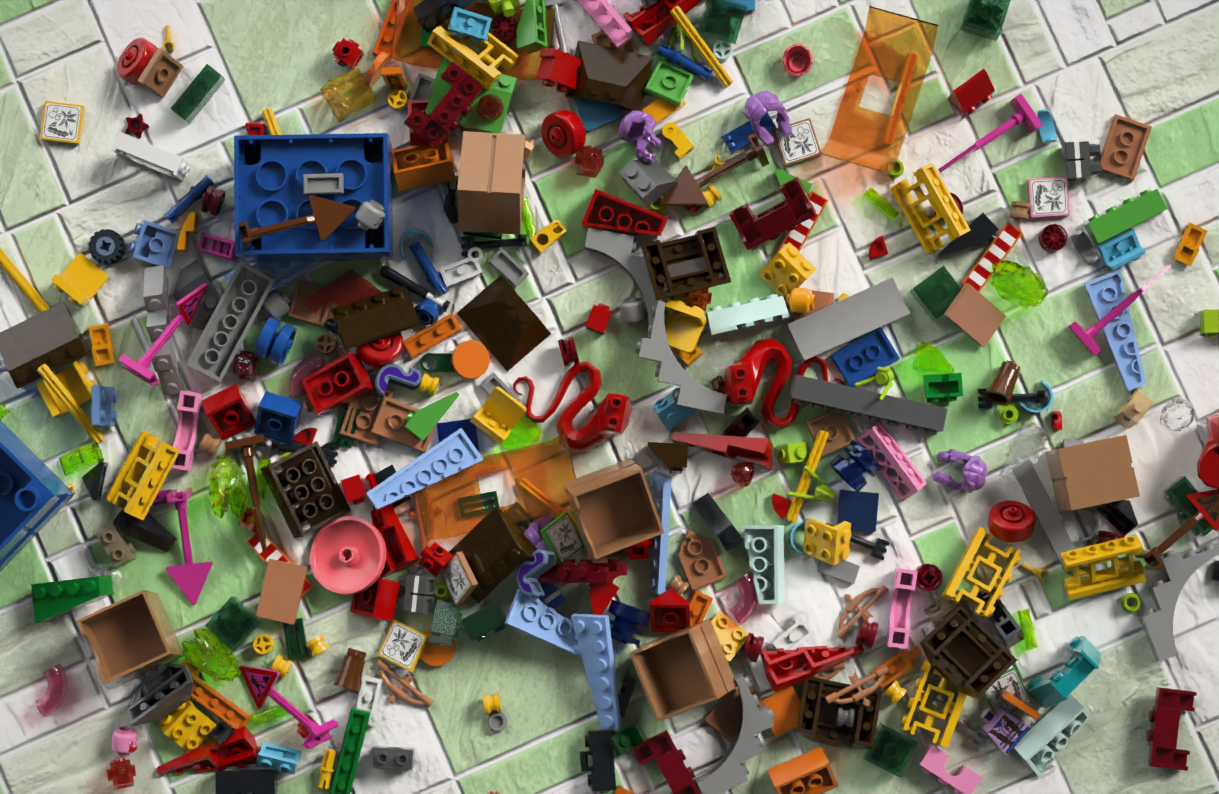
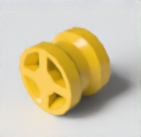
M400 89L392 90L387 98L391 108L397 111L403 110L408 101L406 94Z
M709 184L707 189L702 191L707 200L706 205L709 208L713 206L714 202L722 199L712 184Z
M425 373L419 387V392H428L429 395L434 396L440 378H432L429 374Z
M259 635L253 641V648L259 654L269 653L274 648V640L270 635Z
M322 634L306 643V646L312 650L313 657L330 648L324 642Z
M278 655L270 670L279 671V677L284 679L293 662L290 660L286 661L283 659V656Z
M894 680L884 689L882 694L888 696L890 702L894 705L904 696L907 690L901 688L899 682Z
M498 692L492 696L482 695L485 714H490L492 711L501 712Z

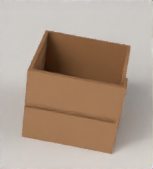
M463 131L457 185L459 231L520 235L526 169L523 166L525 135Z
M1127 435L1045 452L1058 512L1140 497L1134 467H1131L1133 462Z
M630 458L563 483L583 544L595 559L664 533L643 470Z
M142 590L76 620L82 635L88 641L95 655L97 671L103 685L120 686L184 656L157 593Z
M710 619L651 641L629 653L657 722L719 699L738 686Z

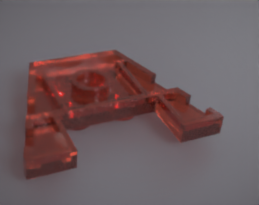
M351 268L303 300L301 304L315 314L327 298L337 306L381 293V291Z

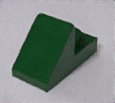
M638 721L608 738L617 756L644 743L647 739Z

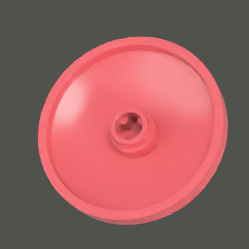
M354 516L340 517L327 523L316 535L310 551L311 569L317 581L326 589L343 595L357 594L372 586L381 575L386 562V545L379 530L370 522Z

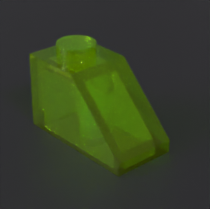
M921 342V345L915 346L913 369L946 374L954 373V368L937 347H932V343Z
M523 415L503 442L501 448L506 450L529 446L533 442L537 444L543 436V433H541L543 429Z
M98 442L78 447L59 457L65 476L104 461Z

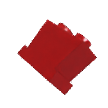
M555 48L541 49L539 57H542L535 79L543 82L542 85L556 87V91L566 93L568 90H576L577 67H580L581 59Z

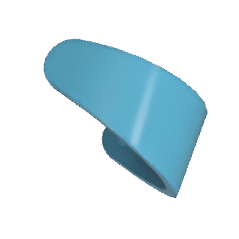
M1047 109L1039 110L1037 117L1043 125L1038 130L1044 144L1056 142V130Z
M413 228L402 235L400 251L403 259H406L402 250L403 242L412 234L424 235L430 241L432 248L434 247L427 232L422 229Z
M1041 380L1040 383L1046 388L1048 392L1047 404L1041 410H1031L1027 408L1023 403L1019 402L1018 404L1025 411L1029 413H1040L1047 410L1051 406L1053 402V392L1051 388L1048 386V384H1046L1043 380Z
M804 521L792 528L789 534V541L796 552L805 556L806 554L799 551L793 543V533L798 526L805 524Z

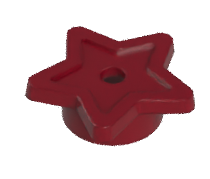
M142 114L134 118L126 117L128 127L125 133H134L140 139L142 131L148 129L149 125L143 122Z

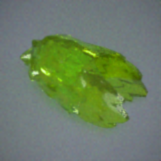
M1009 260L992 263L994 272H991V276L994 282H991V284L998 291L1002 299L1012 302V304H1017L1022 308H1033L1042 304L1048 293L1046 292L1045 282L1039 277L1038 273H1034L1029 266L1024 267Z
M218 455L217 461L211 466L212 470L209 477L208 493L212 512L219 518H222L224 513L228 511L230 504L232 514H236L237 518L241 519L246 511L248 500L246 485L242 477V468L229 456Z
M206 628L201 630L195 629L194 641H182V652L188 662L201 672L209 675L214 681H233L234 678L241 674L239 662L233 652L228 648L224 640L222 641L212 631Z

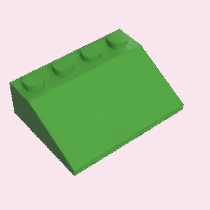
M442 57L425 112L426 116L432 113L452 88L440 77L452 63ZM500 74L498 80L494 82L489 90L484 88L471 105L472 110L466 117L462 116L458 121L460 123L459 126L484 133H501L515 93L517 78Z

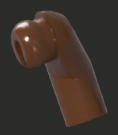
M719 375L711 381L712 390L724 394L720 386L724 385L725 381Z

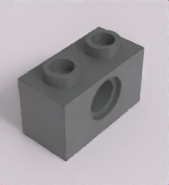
M375 746L373 767L412 770L414 768L415 748Z

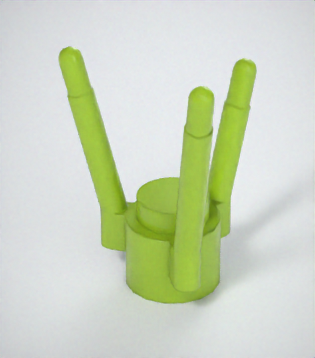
M676 22L675 27L671 28V38L668 47H673L676 35L677 38H680V50L683 51L684 38H688L678 22ZM690 40L693 59L698 63L696 48Z
M890 366L877 367L879 371L875 376L855 383V386L876 381L879 385L885 386L879 398V401H882L889 388L893 386L894 374L890 370Z
M804 466V470L820 483L815 489V496L795 492H787V495L816 502L822 500L830 503L835 497L834 489L828 487L827 482L823 481L807 466Z

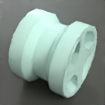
M719 40L713 46L712 53L719 62L727 61L732 53L731 44L726 40Z

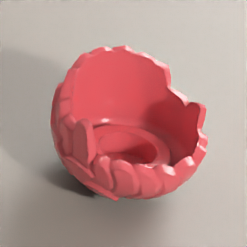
M802 44L790 46L785 50L782 58L784 70L795 77L806 74L812 67V54Z

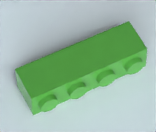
M1150 188L1139 193L1141 197L1135 200L1131 197L1122 202L1123 206L1117 208L1115 205L1105 210V215L1100 217L1097 214L1089 218V223L1084 226L1094 245L1096 246L1166 211L1168 208L1158 189L1153 191Z

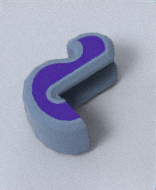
M396 364L385 365L379 370L375 378V394L382 400L388 382L415 390L421 384L422 375L415 368H409L408 373H406L401 366Z
M539 549L532 554L534 561L523 562L517 570L516 579L520 590L525 595L531 597H542L545 595L537 578L556 565V555L554 552Z

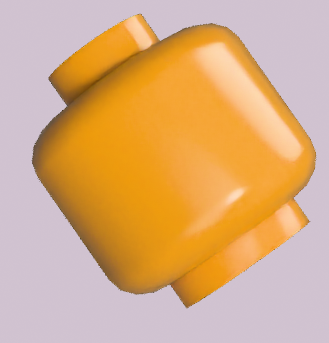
M795 287L791 293H787L786 305H790L791 312L808 314L810 310L814 309L815 295L812 294L810 289Z

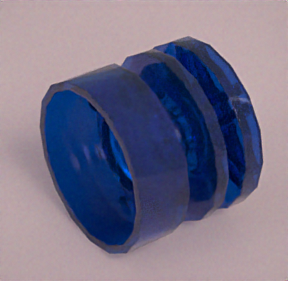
M852 440L849 445L854 451L852 452L849 448L845 447L843 450L848 457L845 459L838 454L829 465L850 487L859 492L867 484L863 474L866 473L868 476L874 477L875 474L870 467L877 472L882 468L875 456L867 448Z
M611 600L608 612L615 616L614 620L609 619V623L612 625L610 629L611 638L625 644L639 645L641 640L634 638L633 635L635 633L643 636V632L636 629V626H646L650 613Z

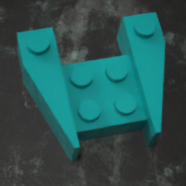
M1075 636L1069 642L1070 647L1067 650L1073 656L1066 660L1064 663L1065 667L1061 671L1057 670L1051 675V680L1034 677L1027 684V692L1041 707L1048 708L1067 700V696L1094 669L1099 668L1101 653L1085 636Z

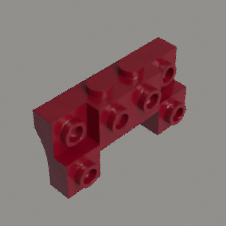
M453 61L440 76L452 88L432 113L426 116L419 109L415 108L404 121L407 127L435 149L438 148L450 131L454 132L460 125L458 121L462 116L466 117L472 110L471 105L484 90L480 83L469 76L467 72Z
M798 177L781 185L780 190L786 200L755 216L747 203L730 211L729 216L736 226L747 250L769 239L771 241L775 240L781 233L785 231L790 232L796 229L798 224L816 216V210Z
M563 559V563H556V565L539 576V583H612L616 577L627 575V563H619V559H608V563H592V559H580V563H575V559Z
M1157 687L1155 706L1149 711L1148 717L1151 726L1146 734V741L1150 745L1148 766L1188 771L1186 763L1187 755H1190V751L1176 749L1180 711H1195L1193 701L1197 692Z
M667 729L632 748L640 765L655 758L672 790L670 794H700L692 779L696 777L690 766L686 767L684 763L686 757L682 749L677 750Z

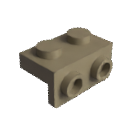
M112 524L98 532L97 537L113 565L118 567L125 562H130L137 558L134 554L137 551L134 545L126 540L125 536L127 535L115 524Z
M961 597L957 604H954L951 600L947 601L944 598H940L924 609L925 614L930 618L935 628L960 604L971 615L973 614L963 597Z

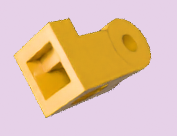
M668 122L663 126L662 136L675 147L674 156L680 161L694 149V145L675 123Z
M556 219L531 237L529 243L540 256L559 240L567 230Z

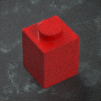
M601 303L598 306L593 305L585 327L604 335L612 315V311L609 310L610 307Z
M360 474L341 480L348 503L353 502V505L365 502L364 498H367L365 495L367 491Z

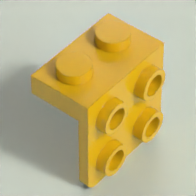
M789 242L759 272V276L779 296H783L784 300H786L787 293H791L795 287H800L817 269Z
M80 253L60 276L55 274L51 281L55 283L53 287L59 292L63 293L65 291L70 295L68 299L72 303L86 306L108 280L109 276Z
M668 299L665 305L668 315L664 324L669 346L686 353H692L707 322L703 310L697 306L689 307L682 301Z
M497 386L470 422L501 445L512 433L526 412V407Z
M812 518L806 519L803 552L833 566L848 559L851 523L844 521L832 527Z
M718 612L711 622L729 663L747 640L748 633L725 614Z
M191 699L161 719L159 723L163 733L187 752L198 748L209 737L208 733L217 726L214 721L194 706Z

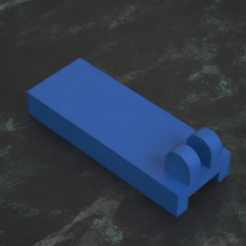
M766 112L760 119L759 126L771 132L773 129H776V126L768 112ZM750 121L721 137L728 147L730 154L750 144L748 136L754 133Z

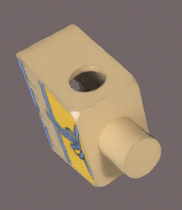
M1135 388L1114 414L1113 418L1129 429L1141 420L1154 402Z

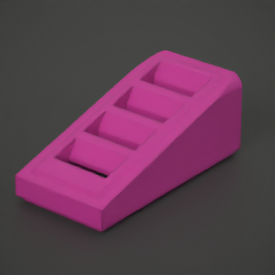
M202 232L197 251L237 262L238 256L235 255V241ZM211 238L209 248L206 249L208 239ZM216 240H217V241H218V244H217V247H216V251H214V247H215ZM224 243H226L224 252H223V254H222L221 252H222L223 245H224Z

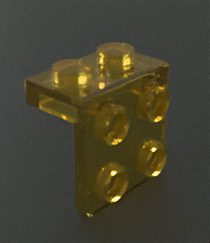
M358 68L329 79L320 89L322 97L329 104L332 114L339 123L346 120L352 112L373 104L377 100L372 89L364 84V75Z

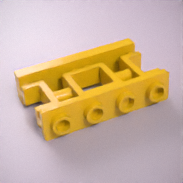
M439 26L432 31L427 42L428 45L450 62L453 61L467 72L469 76L480 83L486 90H489L494 82L498 80L501 74L497 70L499 66L508 71L513 68L518 59V54L489 32L487 35L488 41L477 43L471 41L469 36L457 37L452 35L453 31H446ZM471 42L482 52L477 55L466 45Z
M933 162L913 173L918 181L917 183L910 186L907 179L890 188L928 255L944 247L940 239L943 235L948 234L951 241L971 231ZM923 184L929 192L927 195L924 194L920 187ZM912 191L915 192L918 198L916 202L910 194ZM929 200L937 215L929 220L921 206V203ZM941 218L944 219L948 228H943L942 224L939 221ZM932 224L938 233L935 236L929 228Z
M144 430L141 431L106 497L108 501L122 508L126 501H128L124 511L141 520H144L180 452L177 448L163 441H160L157 448H155L159 438ZM147 466L141 479L139 480V482H137L144 467Z
M979 527L974 532L941 597L947 601H953L954 604H957L961 597L977 605L973 614L978 615L981 620H984L993 614L995 610L993 605L1003 595L1004 590H1002L1004 583L1007 584L1013 575L1011 570L1013 566L1016 567L1021 559L1019 556L1021 550L1014 549L1013 546L1009 545L1005 552L989 544L993 535L986 533V529ZM982 540H984L981 548L990 552L987 559L978 555L972 561ZM1011 555L1001 576H999L1003 568L994 564L996 557L1005 561ZM978 564L994 572L988 585L972 577ZM965 573H967L964 581L972 585L970 592L968 593L960 589L955 594ZM994 588L982 610L985 602L976 597L979 590L988 594Z
M1127 536L1062 552L1061 558L1065 571L1073 570V577L1065 578L1063 582L1069 600L1146 582L1145 574L1143 573L1144 567L1140 560L1133 562V555L1143 553V545L1138 536ZM1126 554L1125 557H1121V558H1118V557H1117V556H1119V555ZM1111 561L1110 568L1095 571L1096 564ZM1088 563V566L1079 568V565ZM1127 564V567L1118 569V566ZM1089 574L1087 577L1080 578L1081 575Z
M924 660L921 671H923L922 677L916 680L914 689H916L915 696L910 697L907 707L910 708L907 716L903 715L900 726L903 727V732L914 735L916 727L933 732L935 734L931 743L948 748L967 695L958 691L955 702H952L954 693L945 690L948 681L935 668H933L932 673L941 677L938 687L927 684L926 690H922L931 668L929 661ZM930 690L948 696L942 714L924 707ZM918 702H921L918 710L927 713L925 722L922 724L914 721L912 727H909ZM947 713H949L950 715L942 737L939 739L941 731L932 728V723L935 717L945 720Z

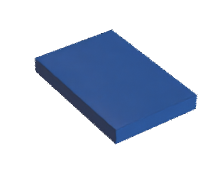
M881 327L866 333L830 355L849 387H854L855 383L876 374L879 371L877 367L889 366L900 359Z

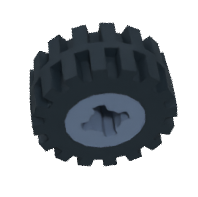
M101 229L99 232L96 231L94 236H91L88 249L92 258L97 262L111 265L122 259L121 257L125 254L124 249H126V245H124V239L117 232L110 229Z

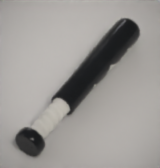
M385 265L380 270L382 277L398 286L404 285L408 291L424 300L427 299L435 302L437 306L442 308L443 312H446L451 302L447 300L445 302L434 296L429 290Z

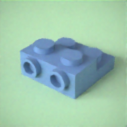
M141 220V223H137L134 229V234H137L135 242L131 241L128 252L131 253L130 257L157 266L164 265V268L170 269L180 232Z
M92 385L91 425L115 427V422H118V411H115V403H118L119 399L116 388Z

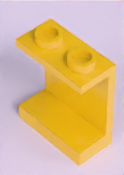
M76 360L73 361L72 366L55 374V376L80 406L92 399V385H96L93 379H89L87 375L89 371L86 365ZM41 379L35 383L53 417L59 418L69 412L45 380Z

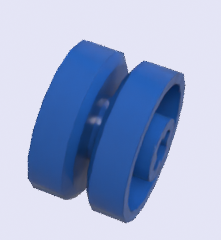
M270 317L260 333L255 346L254 356L265 360L270 355V363L281 367L291 350L297 328L288 324L281 328V321Z

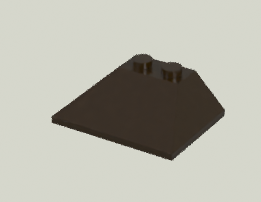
M578 40L574 57L581 59L580 67H577L576 90H568L565 97L581 101L589 99L620 106L622 110L630 112L635 110L641 111L645 96L644 90L648 83L653 57Z
M716 227L699 230L693 236L663 243L660 240L641 244L656 300L731 283Z
M499 276L457 313L507 372L551 335L541 320L502 276Z
M961 604L920 642L929 663L957 691L977 700L1017 661Z
M816 677L807 678L803 683L796 733L816 743L845 749H871L874 747L882 691L875 690L866 697L867 700H870L869 707L862 704L864 702L863 699L847 704H837L834 702L828 704L825 699L826 696L834 692L837 693L850 686V684ZM857 688L840 696L839 699L852 697V695L858 693ZM838 707L843 708V710L854 709L852 729L847 728V726L836 727Z

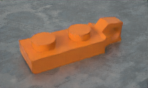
M917 646L910 651L907 649L900 650L872 670L870 674L875 673V670L886 665L889 673L885 674L884 680L879 686L882 689L912 668L916 663L914 658L922 652Z

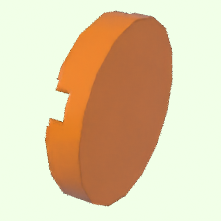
M381 52L375 58L372 68L367 71L363 82L366 86L371 88L382 76L381 68L387 67L391 58L390 54Z
M463 341L452 351L451 364H453L454 371L462 378H478L489 367V352L478 341Z
M440 627L430 628L423 632L429 638L420 658L426 664L432 666H442L448 663L454 657L456 651V641L453 635L447 629Z

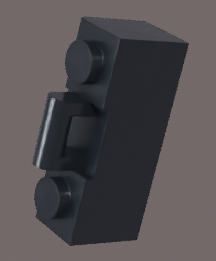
M589 730L588 735H585V747H589L590 751H580L581 772L591 771V775H588V787L592 786L593 791L616 790L614 752L608 740L612 736V730ZM588 755L593 757V766H588Z
M220 770L215 772L216 794H277L278 791L277 770Z

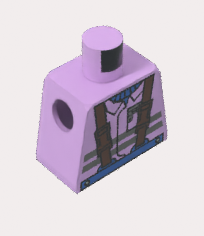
M999 707L995 713L991 709L986 708L981 714V717L987 721L983 729L1006 755L1011 752L1031 728L1024 719L1002 707Z

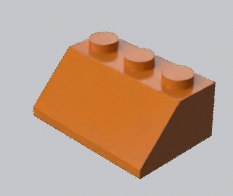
M449 143L440 144L437 149L429 144L392 150L394 175L399 191H408L413 188L456 180Z
M822 747L812 749L805 754L794 757L767 770L777 794H822L838 787Z

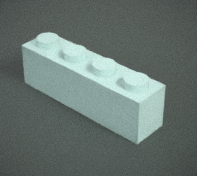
M778 294L766 296V300L759 301V298L747 300L748 303L740 305V302L728 304L729 308L721 309V306L709 308L710 312H707L706 316L711 337L786 321L789 318V313L783 296L778 297Z
M740 525L745 539V548L748 551L750 568H752L759 604H785L784 525Z
M1071 694L1067 696V700L1060 702L1037 724L1033 725L1014 747L1017 754L1039 778L1044 774L1042 770L1046 765L1051 766L1055 761L1053 758L1060 749L1064 750L1070 736H1076L1091 717L1085 707Z

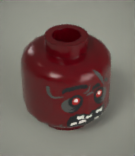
M240 351V354L235 355L233 372L239 375V379L250 380V377L258 374L259 358L254 356V352Z

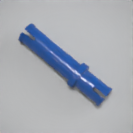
M664 43L661 44L656 53L671 61V64L684 68L706 82L713 72L681 54V51H676Z
M205 175L195 186H191L190 191L164 216L173 224L195 201L203 198L202 195L208 187L215 183Z
M420 241L415 242V245L414 243L410 245L409 249L418 261L427 277V282L431 283L437 296H442V293L443 295L446 294L448 289L440 278L441 274L434 268Z

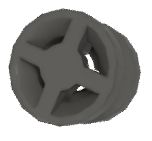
M838 707L836 727L847 726V728L852 729L854 709L843 710V708Z

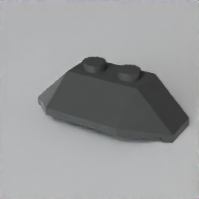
M196 259L180 270L173 296L178 302L203 283L208 285L191 320V324L195 329L204 330L221 299V295Z
M168 663L139 684L132 696L130 705L128 704L125 709L132 726L159 721L191 698L194 682L188 667Z

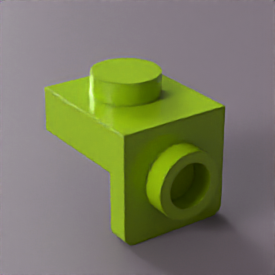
M807 442L777 445L779 465L807 462Z

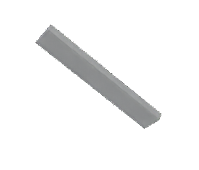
M1026 459L1011 469L1058 561L1064 569L1061 553L1075 550V547L1031 461Z

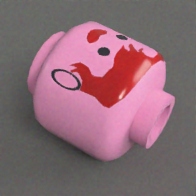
M118 727L112 733V750L118 753V756H130V753L137 750V732L132 727Z

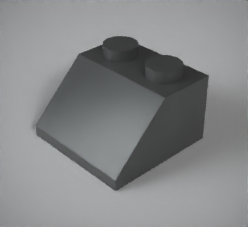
M642 159L633 160L619 172L624 183L647 207L677 183L672 175L656 159H654L653 163L645 162Z

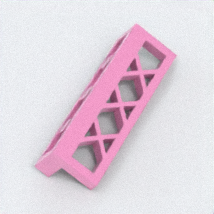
M576 0L617 49L633 38L632 29L607 0Z
M881 421L857 438V441L902 501L918 492L927 484ZM870 435L874 441V446L868 445L864 438ZM878 452L884 454L885 462L877 457ZM889 468L895 469L897 477L891 476ZM901 483L906 484L910 492L905 494L901 489Z

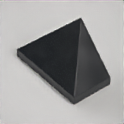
M100 461L82 477L92 500H101L108 467L106 462Z
M1129 500L1101 504L1096 508L1123 535L1128 534L1138 525Z

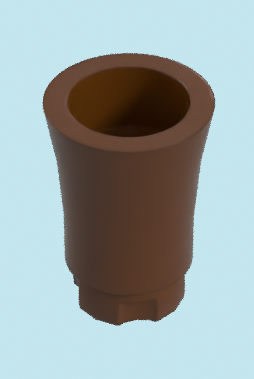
M1003 361L991 385L985 392L987 399L998 405H1010L1013 390L1019 377L1020 366L1012 361Z
M348 648L347 655L344 656L339 674L333 685L360 692L366 653Z

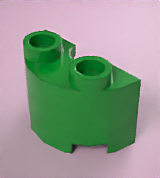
M961 373L923 375L927 403L938 402L940 398H945V402L957 401V397L963 396Z

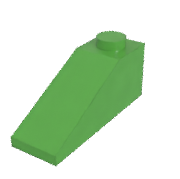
M526 0L516 30L517 49L528 54L548 48L545 0Z
M455 392L415 411L414 414L410 412L404 419L406 422L404 427L424 441L460 394Z

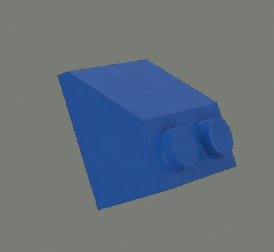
M266 391L258 406L254 434H263L264 437L291 445L300 420L303 402Z

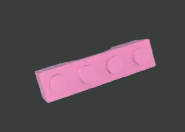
M180 390L177 408L178 427L173 447L180 450L171 467L172 469L192 471L202 408L201 400H203V394Z
M895 568L885 646L908 648L910 610L918 572L916 570Z

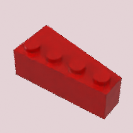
M595 189L581 225L662 236L668 218Z

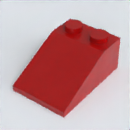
M351 352L301 380L317 415L358 399L375 389L361 359L357 354Z

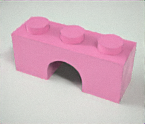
M930 743L918 761V764L921 765L920 770L929 776L931 773L938 776L937 781L944 786H947L949 783L955 787L953 791L957 794H972L982 777L964 765L957 773L948 774L944 765L949 755Z

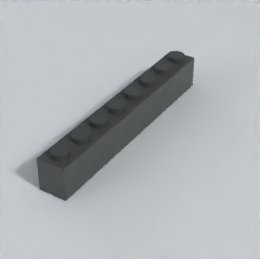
M800 375L793 376L789 399H793L795 404L805 405V402L811 403L813 408L822 410L824 407H829L831 412L842 414L843 411L850 412L852 417L861 418L862 415L869 416L868 420L880 422V419L888 421V425L899 426L900 423L906 425V429L917 431L918 428L925 429V433L936 435L937 432H943L947 408L885 395L884 399L879 401L880 393Z

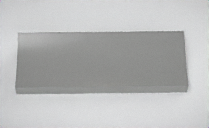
M240 261L186 365L221 383L277 278Z
M889 278L786 325L801 360H807L911 313L894 279Z

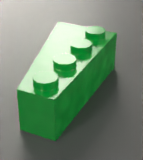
M105 575L31 584L35 624L50 622L55 618L113 595L112 576Z

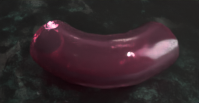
M323 353L304 358L295 366L289 378V397L307 395L301 380L325 367Z
M751 571L734 582L739 589L740 598L729 610L739 625L745 623L754 614L759 602L753 580L754 576Z
M57 664L43 673L48 687L45 695L36 700V706L44 717L51 715L58 709L67 694V678L61 664Z

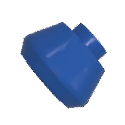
M424 300L414 307L421 324L432 325L437 322L439 308L435 302Z

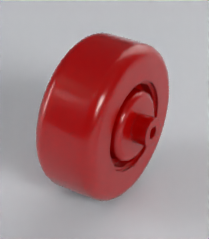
M142 37L131 41L119 58L117 65L119 77L132 85L141 84L137 80L158 49L157 46Z
M565 109L558 110L549 114L543 120L541 126L542 139L547 149L553 155L567 158L582 150L586 141V132L582 121L575 113Z
M398 332L356 346L357 355L362 362L374 368H382L385 365L394 364L402 352V334Z
M1008 500L999 502L990 509L988 529L997 539L1017 543L1025 541L1033 535L1036 515L1028 505Z

